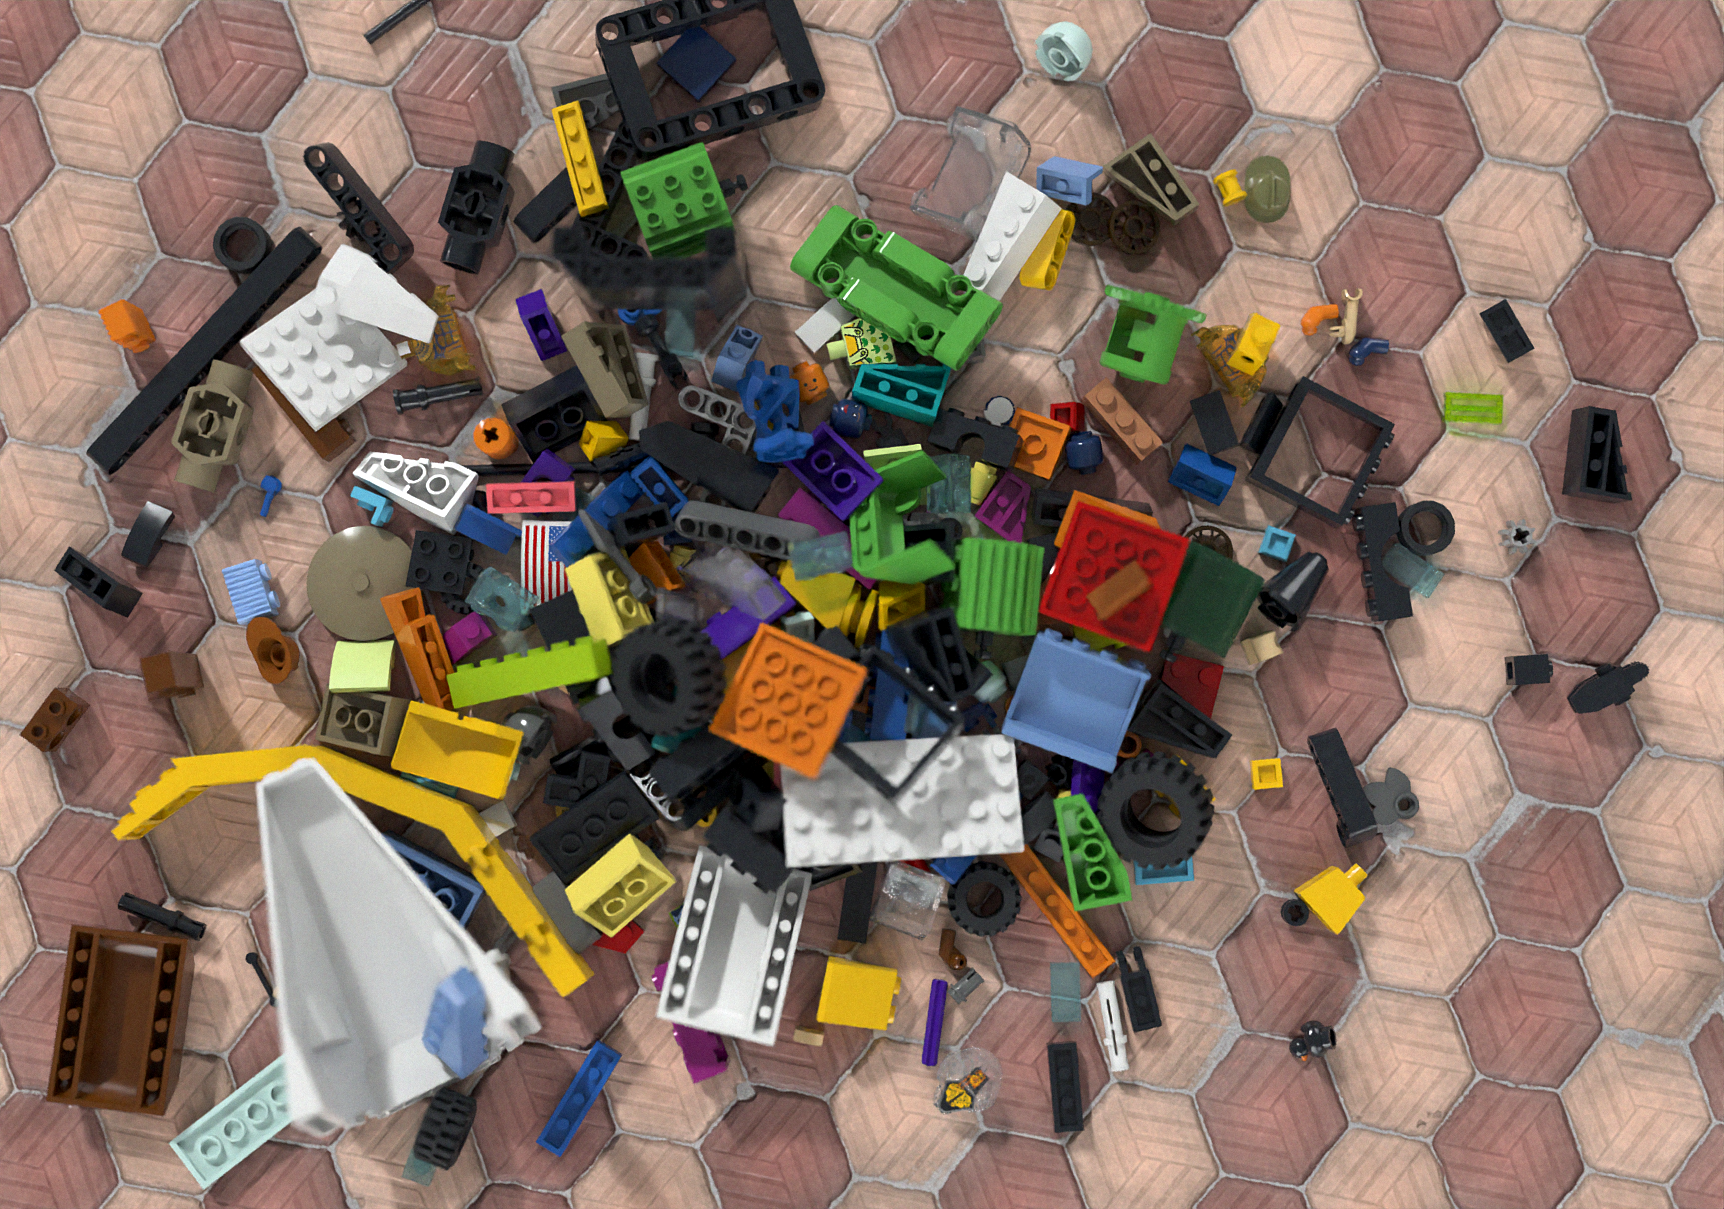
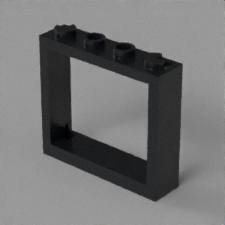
M1302 376L1293 387L1245 481L1334 528L1341 527L1343 524L1347 525L1355 513L1352 507L1356 499H1361L1368 488V484L1365 482L1369 474H1374L1382 459L1378 457L1382 449H1387L1395 434L1391 433L1395 424ZM1307 393L1380 430L1337 513L1265 476Z
M873 645L856 665L867 669L869 672L877 666L950 726L898 786L894 785L838 737L836 738L830 753L895 807L965 727V719L962 717L964 714L957 710V706L952 703L948 706L940 699L941 695L935 688L930 685L926 687L917 681L918 676L906 666L901 668L894 662L896 659L890 652L887 653L883 649L880 651Z

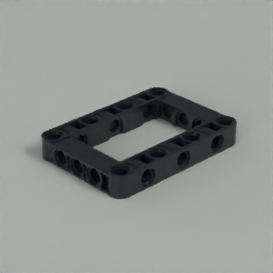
M662 0L600 19L595 29V44L635 155L641 160L652 161L701 142L705 145L817 110L822 103L826 91L794 0H719L725 5L722 8L712 5L711 2L715 0ZM757 9L759 12L766 13L771 26L770 35L772 39L776 40L781 54V65H785L790 81L661 120L656 119L631 46L648 41L652 43L684 34L685 30L702 25L709 27L736 19L740 14ZM666 16L671 22L663 24L657 18ZM613 32L617 37L613 40H608L603 37V34ZM812 90L815 92L816 97L808 98L804 95L803 91ZM759 106L763 113L754 114L750 111L749 107ZM704 122L708 124L709 129L701 131L696 128L695 124ZM644 138H649L655 142V145L644 147L640 141Z

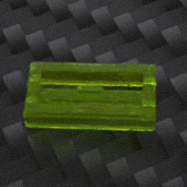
M1443 393L1445 404H1443L1444 416L1442 417V422L1502 424L1503 395ZM1452 400L1496 402V407L1452 404ZM1452 411L1496 413L1495 417L1451 415Z

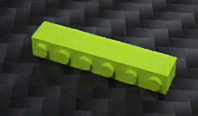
M593 635L575 639L576 645L569 646L568 641L551 645L552 651L545 652L544 647L527 650L528 656L521 657V653L517 652L503 656L504 662L499 663L497 657L480 661L481 667L477 668L474 667V663L457 666L456 673L446 675L454 709L613 674L606 638L594 641Z

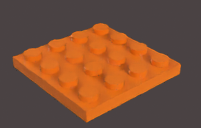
M761 622L709 730L816 780L869 671Z

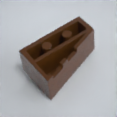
M168 651L139 659L148 701L164 697H190L196 695V689L204 688L197 654Z

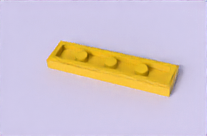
M575 101L551 109L579 214L583 217L608 209L607 198L580 102Z

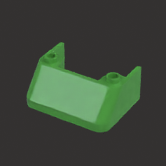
M923 450L876 469L875 471L884 481L850 515L852 561L855 570L868 578L915 584L954 569L955 563L932 540L905 550L902 515L916 509L921 501V489L946 479L945 473Z

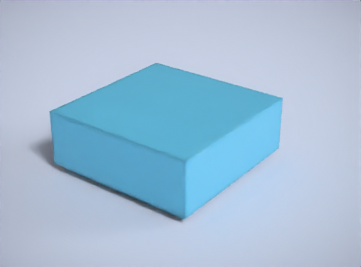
M1268 525L1258 553L1287 562L1296 535Z

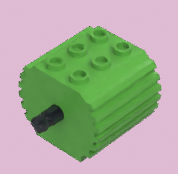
M703 142L621 172L652 258H688L706 251L707 228H735L725 198L735 195V189L740 188L742 192L748 189L743 174L737 175V181L732 182L730 178L720 182L717 181Z
M963 538L955 540V581L941 584L944 600L939 608H953L959 631L976 633L975 644L980 645V650L974 651L975 658H991L992 652L987 651V646L993 645V634L1010 636L1036 635L1044 547L993 539Z

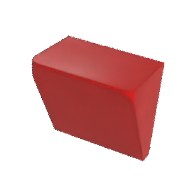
M1079 402L1050 404V419L1071 426L1070 433L1085 431V406Z

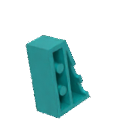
M861 364L852 390L851 400L862 402L868 407L933 427L951 368L945 364L943 366H925V364H916V366Z

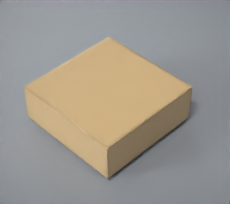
M796 1025L793 1040L820 1047L822 1046L824 1031Z

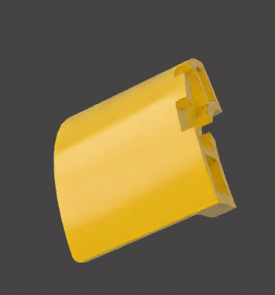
M410 701L391 767L395 770L502 800L507 790L524 732L464 716L463 721L458 720L460 715L458 713Z

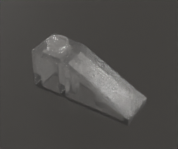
M657 588L658 621L667 618H683L688 620L689 623L694 622L697 625H704L705 610L704 607H699L697 599L665 588Z

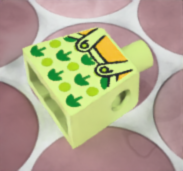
M860 318L841 326L843 340L827 343L830 360L847 357L849 368L852 370L860 369L861 364H896L891 337Z

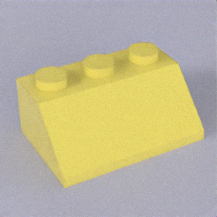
M621 550V554L630 563L626 550ZM608 554L590 555L565 568L569 584L579 603L580 612L584 616L590 636L593 635L594 641L606 638L607 647H615L623 643V638L629 632H632L634 628L654 622L647 603L641 604L633 596L629 587L630 581Z
M629 834L566 888L565 892L576 915L608 936L613 937L671 887L676 880L647 845Z

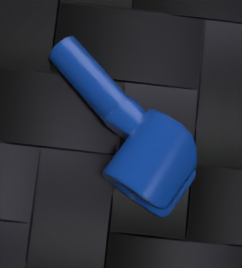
M273 475L265 476L260 484V487L267 491L260 515L267 517L274 496L282 489L281 481Z

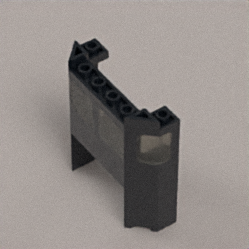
M552 226V254L550 255L575 293L603 321L605 309L713 310L719 323L740 300L742 301L747 296V265L738 228H707L705 258L591 257L592 241L585 240V229L583 226Z

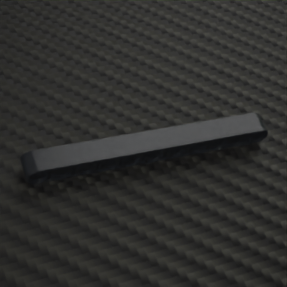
M302 227L293 229L92 443L86 455L108 475L118 471L185 400L189 387L198 386L209 374L213 360L221 361L320 255L323 248L322 245Z

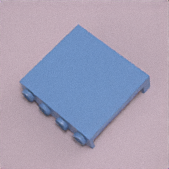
M1046 629L1043 632L1038 630L1002 724V734L1113 773L1121 743L1146 679L1149 680L1150 678L1149 669L1145 668L1146 665L1135 659H1129V662L1118 659V654L1110 650L1101 649V652L1090 648V644L1082 640L1074 639L1073 642L1062 638V634L1057 631Z

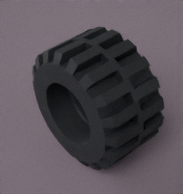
M978 861V863H971L956 883H950V888L947 892V903L952 917L966 932L976 934L979 937H984V935L992 937L996 936L998 932H1005L1010 924H1014L1015 918L1021 910L1020 902H1022V896L1018 883L1005 868L993 862ZM984 881L990 882L1001 893L1000 906L990 915H977L970 910L967 904V894L975 884Z
M442 1087L433 1097L418 1130L413 1147L414 1158L448 1171L457 1161L466 1142L476 1115L477 1100Z

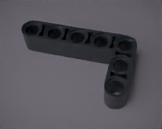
M623 121L618 125L599 166L602 184L608 180L615 182L612 190L605 191L609 208L603 210L602 214L598 217H591L590 215L582 217L578 212L572 225L583 226L585 231L591 233V257H632L638 254L644 258H649L645 249L640 245L605 230L625 188L621 172L633 168L638 159L633 151L630 140L625 138L627 131ZM646 138L640 141L643 146L645 144ZM625 155L627 160L624 164L619 166L613 164L616 156ZM607 244H616L618 247L615 253L610 255L603 253V249Z
M325 142L307 147L303 154L306 167L373 249L368 255L376 260L378 266L387 274L395 273L414 254V245L410 238L334 144ZM320 151H321V152L323 153V155H324V158H325L324 163L320 160V157H319V152H320ZM338 174L343 179V187L338 182ZM357 198H358V199L361 201V203H362V210L359 209L358 206H357V203H356V199H357ZM375 221L380 225V233L375 228ZM394 244L399 249V256H397L393 251Z
M747 749L678 804L668 800L665 795L658 798L662 790L650 773L642 778L645 772L655 767L651 759L647 758L631 768L629 774L671 825L677 830L684 831L694 826L728 796L736 768L763 767L771 759ZM752 752L747 759L742 760V757L746 753ZM729 771L725 778L719 779L722 773ZM707 790L704 796L697 798L700 792ZM684 809L682 815L675 817L678 811Z

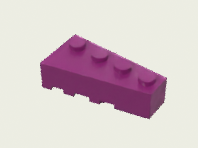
M799 487L779 512V519L815 527L819 531L821 538L816 549L850 577L856 578L859 584L870 591L878 579L864 577L853 567L850 528L842 523L843 521L832 510L828 511L821 505L822 501L810 491L806 493Z
M669 961L656 965L653 969L655 974L651 975L657 991L661 990L662 992ZM672 1022L674 1038L678 1046H681L685 1066L694 1084L728 1070L730 1058L720 1033Z

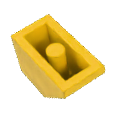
M887 580L879 583V629L884 631L889 625L925 611V584L920 582L906 584Z

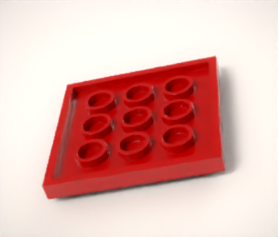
M1077 501L1038 612L1151 652L1191 539ZM1133 561H1136L1153 586L1107 620H1100L1097 617L1099 613L1086 596Z

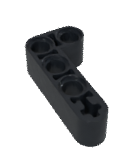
M1332 728L1308 736L1307 743L1338 818L1336 828L1342 845L1347 848L1374 839L1378 832L1377 823L1337 728Z

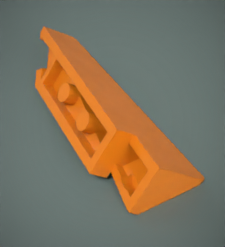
M417 587L380 598L424 703L452 712L454 706L446 675L454 673L435 616H425L420 588Z

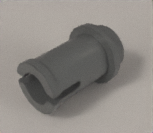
M972 967L955 985L951 983L949 985L951 988L947 992L958 1004L962 1001L967 1002L966 998L985 980Z

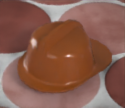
M262 616L253 618L248 623L246 629L248 647L262 677L272 684L282 683L288 678L290 672L298 669L299 648L292 638L283 636L276 623L269 618Z

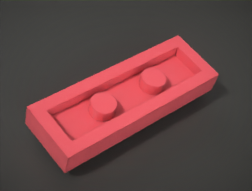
M575 481L486 484L488 514L573 512L577 510Z

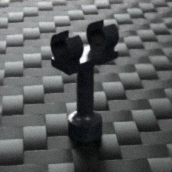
M654 314L645 315L636 321L634 327L641 337H648L661 359L659 364L671 385L675 389H679L674 382L675 377L682 375L687 384L689 383V377L675 353H669V350L658 334L657 329L660 324Z

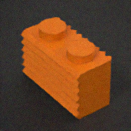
M122 299L99 309L98 314L101 315L100 319L104 320L103 324L106 325L105 329L108 330L111 341L132 350L134 353L145 351L150 347V343L156 341L143 310L129 303V301L127 302V300Z

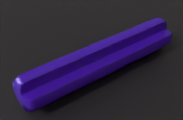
M933 979L931 985L921 1060L922 1064L927 1066H936L938 1061L948 986L947 981L943 979Z

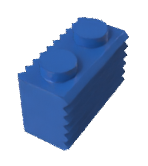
M652 456L647 457L631 471V478H634L635 483L642 487V491L646 492V496L650 497V501H653L654 505L667 503L671 517L689 502L685 494Z

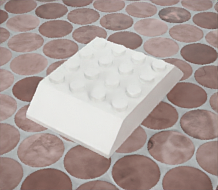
M699 845L656 1018L773 1046L812 873L795 869L776 894L770 890L766 895L753 884L756 878L748 872L742 876L730 866L733 860L727 855L723 854L720 858L709 848Z

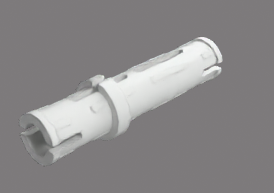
M1115 981L1099 982L1096 985L1098 987L1106 1034L1104 1045L1108 1046L1111 1071L1127 1070L1130 1068L1125 1048L1127 1036L1123 1035ZM1108 999H1109V1002H1110V1008H1111V1014H1112V1020H1113V1022L1111 1021V1015H1110V1009H1109Z

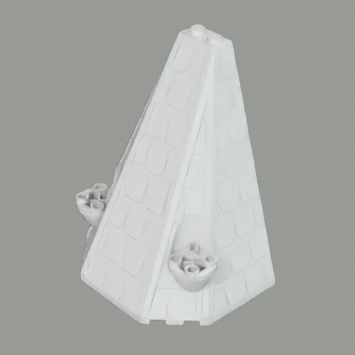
M305 758L294 762L291 765L292 768L283 772L276 771L266 775L263 781L257 783L256 786L289 1116L293 1125L318 1137H323L342 1126L346 1130L364 1124L366 1122L364 1116L366 1115L369 1118L377 1116L378 1119L387 1117L438 1092L442 1087L446 1088L462 1080L436 1054L428 1052L421 1040L436 988L461 966L464 965L482 983L485 990L486 1009L482 1013L486 1018L487 1025L482 1029V1034L487 1035V1044L483 1046V1049L488 1051V1058L468 1076L495 1064L501 1059L500 1054H502L501 1050L506 1047L508 1052L514 1050L524 1042V1036L530 1033L534 1034L542 1029L537 1016L525 1000L510 985L509 965L511 964V959L506 953L501 954L499 949L483 954L314 758Z

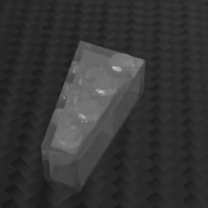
M705 542L699 550L675 568L692 592L697 594L700 592L704 593L707 598L712 600L717 598L730 607L735 605L740 611L763 620L786 602V599L772 579L743 552L736 548Z

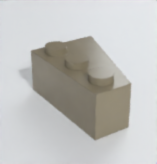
M1151 133L1103 166L1104 174L1139 200L1149 205L1155 212L1174 226L1199 208V202Z
M584 321L561 336L605 417L627 418L649 405L625 325Z

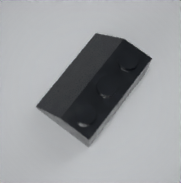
M577 365L501 404L509 425L533 463L536 462L547 448L555 453L580 440L587 421H608Z

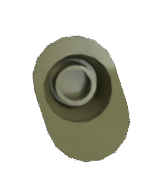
M1269 155L1260 156L1254 159L1246 169L1245 191L1247 197L1244 199L1245 206L1249 215L1256 221L1263 223L1275 222L1284 216L1289 207V170L1284 162L1277 157Z

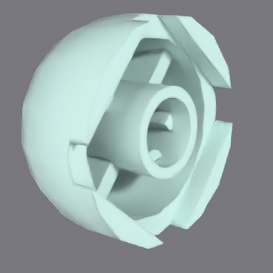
M1063 21L1052 24L1035 40V44L1038 46V49L1035 51L1038 61L1054 77L1057 75L1056 72H1058L1060 75L1066 76L1063 79L1065 81L1076 80L1091 61L1093 51L1091 40L1087 33L1074 23Z

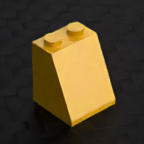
M782 560L777 577L781 579L780 584L805 610L810 612L825 629L833 628L834 626L840 628V622L853 586L856 583V578L810 562Z
M829 956L817 1021L886 1030L887 1023L893 1024L896 1006H892L891 1003L893 994L899 995L902 977H897V969Z

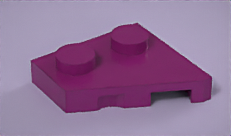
M1006 471L974 515V518L1004 540L1022 543L1031 486L1015 474Z

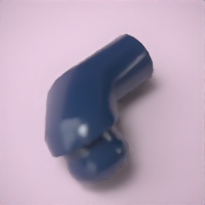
M1360 339L1350 348L1349 362L1354 366H1361L1365 362L1364 358L1370 353L1387 354L1389 340Z

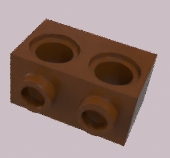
M54 687L20 733V736L42 752L57 751L90 704L68 688Z

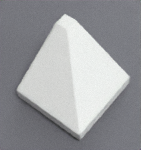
M504 800L479 813L496 837L517 826Z

